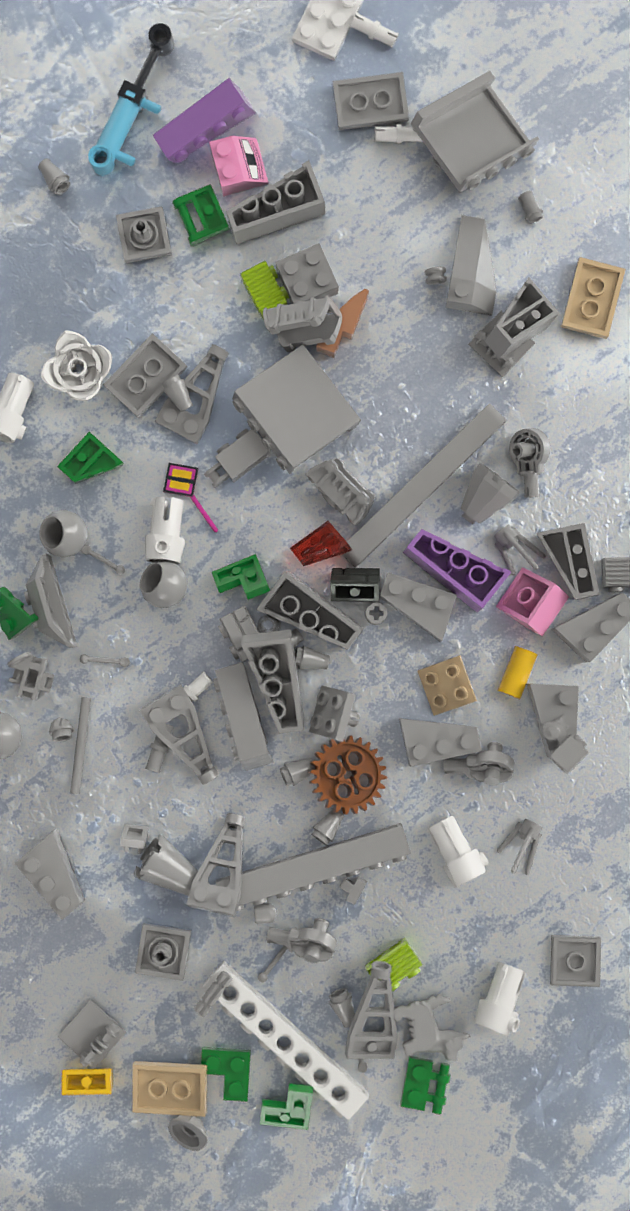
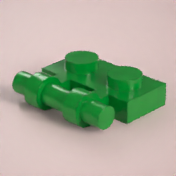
M409 1056L400 1106L425 1111L427 1101L433 1103L432 1113L441 1114L442 1107L446 1104L447 1099L445 1090L447 1083L450 1082V1064L440 1063L439 1071L432 1070L433 1060ZM430 1079L437 1081L435 1093L428 1092Z

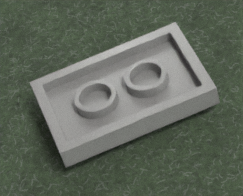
M403 72L333 81L339 130L409 121Z
M152 333L103 385L139 419L164 393L162 383L176 375L180 376L188 367Z

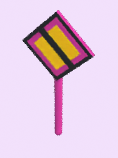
M169 463L163 492L190 497L212 530L218 532L217 527L194 496L199 468Z

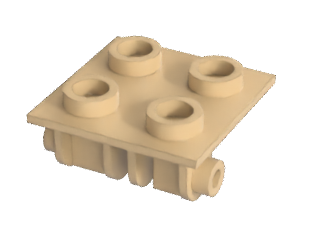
M461 656L418 670L434 716L477 701Z

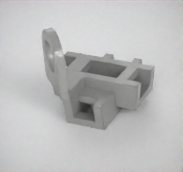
M26 652L7 663L9 667L15 668L13 677L9 678V682L20 684L17 696L30 697L31 700L35 701L38 699L40 690L50 693L55 675L45 672L48 663L47 659L34 657L31 652Z

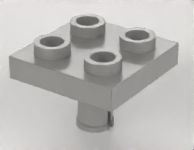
M162 206L116 215L125 263L172 255Z
M321 685L320 692L317 695L315 711L310 721L309 732L343 742L347 726L355 727L359 723L358 721L351 720V718L360 719L359 713L352 711L356 694Z
M143 923L135 973L183 981L191 930Z

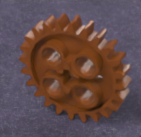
M350 735L347 737L346 742L345 740L343 742L338 741V744L334 739H330V747L323 744L321 745L323 753H314L318 761L310 762V764L315 766V770L308 771V773L314 775L315 779L309 781V784H316L317 786L312 793L320 792L321 795L317 801L326 800L325 808H330L334 805V813H338L342 808L343 815H347L351 808L353 814H358V806L362 811H366V803L371 806L375 805L372 797L381 798L377 790L385 789V786L380 781L387 779V776L381 775V771L387 767L379 765V762L384 758H376L375 754L378 749L370 751L371 742H366L362 745L361 737L357 738L354 742L353 736ZM351 752L355 753L358 757L356 765L350 764L348 760ZM338 755L342 757V763L338 760ZM329 763H333L337 767V772L334 776L327 772ZM346 771L352 772L349 779L344 778ZM362 774L368 778L366 787L361 786L359 783V777ZM340 785H344L347 788V795L344 798L338 794V787ZM353 786H354V787L357 789V791H358V794H357V795L354 793V788H353Z

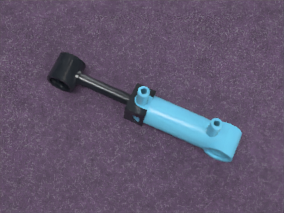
M157 23L149 29L148 36L151 50L134 84L124 80L117 94L119 99L96 145L89 150L88 160L92 169L98 175L110 174L114 169L115 159L131 167L134 166L136 159L120 151L139 112L142 113L143 109L155 114L161 112V105L148 100L146 89H143V86L158 56L168 55L173 50L172 32L166 24ZM159 37L167 38L163 42L156 41ZM100 157L107 158V160L102 164L96 163L97 159Z

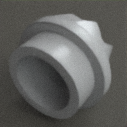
M57 718L50 725L49 735L52 736L55 742L67 741L72 738L73 727L67 719Z

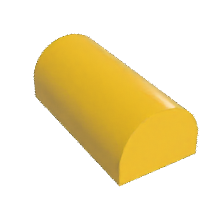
M514 646L497 691L520 700L538 654Z
M112 1068L62 1070L61 1095L112 1094Z

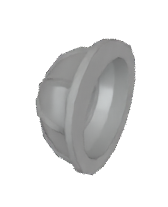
M180 1115L168 1124L170 1135L184 1148L191 1151H199L206 1146L208 1142L206 1129L203 1121L197 1116Z

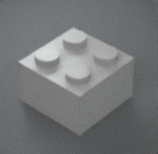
M320 243L276 262L277 273L289 295L291 304L299 301H309L312 297L316 300L338 294L339 286Z

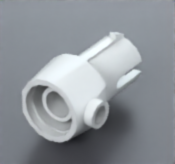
M8 373L0 392V441L6 443H14L16 438L22 440L26 430V426H23L24 418L22 414L34 383L21 374Z
M156 497L150 504V506H153L150 534L145 536L146 561L152 563L166 560L177 565L181 562L186 541L180 537L184 501L171 497L169 520L166 521L168 502L165 501L166 497Z
M453 816L428 829L446 863L443 869L454 888L486 872L485 867L489 863L483 852L479 853L477 849L471 851Z
M501 962L498 963L486 1000L482 998L479 1000L475 1018L476 1024L507 1036L510 1031L513 1033L517 1031L520 1022L519 1018H517L519 1013L513 1010L526 972Z

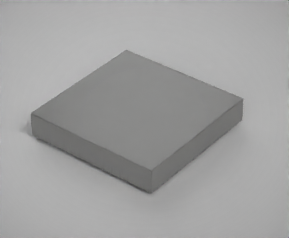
M551 935L550 984L558 986L600 987L601 937Z

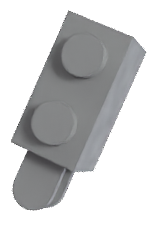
M245 429L236 436L237 440L231 445L226 443L217 450L218 455L215 458L218 463L204 474L212 480L214 488L228 478H231L233 482L237 481L271 455V451L264 447L261 441L262 438L257 432H254L252 429L249 431ZM221 467L226 472L223 476H220L217 472Z

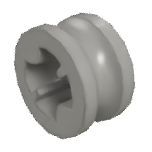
M433 267L426 269L425 275L428 276L426 284L434 285L446 282L447 277L444 276L446 268Z

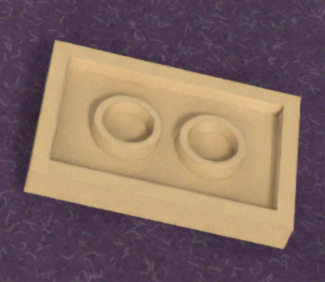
M579 257L561 327L607 339L626 269Z
M135 1061L133 1063V1112L205 1117L207 1113V1065Z

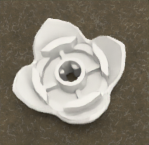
M65 330L56 341L55 356L47 360L43 365L41 377L51 388L68 393L72 399L88 401L99 392L103 379L108 375L111 369L112 355L104 346L99 344L91 345L79 333ZM77 364H80L82 367L84 366V369L79 374L77 372L73 373Z

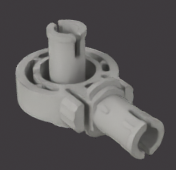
M536 428L522 429L513 435L509 445V452L512 461L517 465V474L524 476V497H539L538 475L545 472L544 464L550 455V443L547 436L541 430Z
M491 742L487 745V751L477 753L476 755L469 754L466 759H444V773L466 774L468 778H474L487 785L495 786L513 777L514 760L509 755L502 753L503 747L500 743Z
M321 918L314 919L313 928L298 929L294 927L290 931L270 927L267 933V943L285 945L290 952L294 951L298 957L304 958L311 963L328 961L334 956L337 946L336 939L326 933L329 922Z

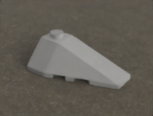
M462 215L445 308L492 316L496 286L486 221L482 218Z

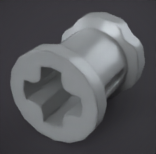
M378 602L368 606L365 612V618L373 625L383 623L387 617V609L382 603ZM374 607H377L379 612H383V616H379L378 620H374V617L369 614V612L374 610Z

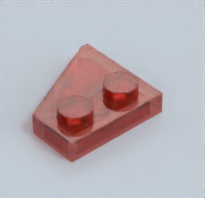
M326 521L290 548L303 567L352 550L346 540L329 521Z

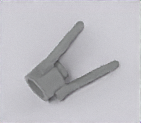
M509 524L494 535L497 539L495 545L500 550L508 569L512 571L511 575H515V570L504 547L510 549L514 546L535 570L539 568L538 565L519 545L518 541L520 540L540 557H546L540 549L522 536L516 528L512 529Z
M526 818L523 824L517 823L515 829L497 849V852L501 853L520 832L519 838L523 839L524 842L511 872H516L529 843H531L532 847L525 874L529 875L537 845L542 836L540 834L542 827Z

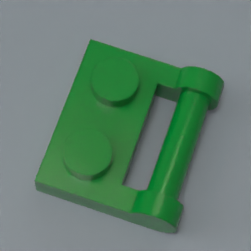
M211 184L182 195L172 201L174 208L179 211L191 246L229 230V225ZM193 203L204 230L197 232L187 209L188 204Z

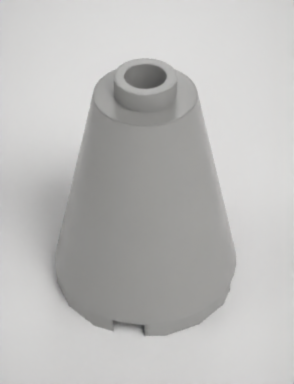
M159 834L158 839L154 838L140 858L142 866L141 868L136 866L133 875L137 879L189 896L198 870L164 836Z

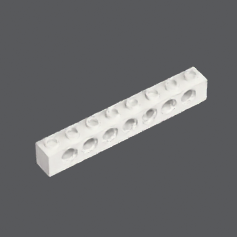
M223 961L204 982L203 988L206 989L204 993L207 992L214 981L217 982L216 979L222 971L228 973L232 977V981L228 986L233 987L237 994L234 997H227L224 992L221 994L218 1001L223 1005V1011L229 1017L233 1018L235 1016L241 1021L240 1026L248 1034L254 1033L259 1038V1044L265 1050L270 1051L271 1049L277 1054L276 1059L284 1067L290 1066L296 1072L294 1075L304 1085L308 1083L310 1086H314L313 1093L321 1101L326 1099L332 1105L331 1109L340 1118L344 1116L350 1120L368 1100V1092L229 964ZM244 1003H250L254 1006L255 1010L247 1014L242 1011L241 1006ZM262 1020H269L273 1027L269 1030H263L259 1023ZM282 1036H286L291 1040V1043L286 1047L280 1046L277 1042ZM299 1053H305L308 1055L309 1060L305 1063H299L295 1057ZM317 1070H324L327 1076L319 1080L313 1074ZM340 1086L345 1089V1093L342 1096H335L332 1090Z

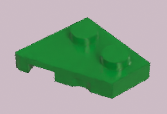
M88 432L57 467L77 484L121 467L124 463L92 433Z
M4 586L0 588V626L8 640H11L20 635L39 618L35 613L29 615L23 609L25 604L15 598Z

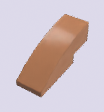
M363 289L339 309L342 313V324L335 343L330 345L325 344V342L318 343L316 346L317 352L334 358L342 337L352 340L368 299L369 290Z

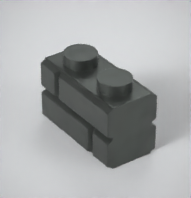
M332 568L330 579L331 601L379 602L380 568Z

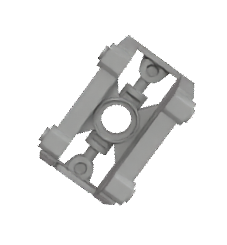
M329 296L316 300L312 297L309 301H299L290 305L277 304L275 308H264L263 310L265 327L272 335L277 334L279 343L286 352H292L301 345L307 346L324 342L327 345L334 344L342 324V313Z
M340 458L324 461L311 468L305 475L310 482L316 484L315 487L322 493L327 503L337 509L342 515L346 514L350 523L354 525L359 524L367 516L373 505L375 494L371 490H366L344 467L345 463Z

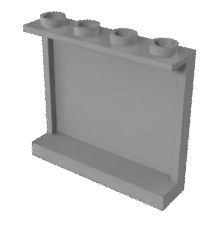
M491 71L417 111L411 122V126L459 193L467 188L469 190L476 188L484 178L488 180L493 178L499 172V169L503 167L505 169L510 168L521 156L523 159L527 158L535 151L533 147L539 140L538 137L532 140L527 138L493 91L491 84L495 77Z
M301 345L235 390L232 397L235 409L239 413L243 412L248 419L249 427L254 432L257 431L264 447L268 451L272 450L277 457L276 461L280 468L286 469L289 474L297 466L345 432L352 431L361 421L304 345Z

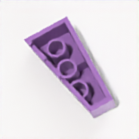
M228 78L154 133L153 137L167 159L175 164L176 162L184 161L189 154L256 114L242 90Z
M423 529L419 531L403 551V554L449 591L456 594L460 600L477 613L483 609L512 572L506 568L494 565L489 560L479 558L463 548L460 549Z

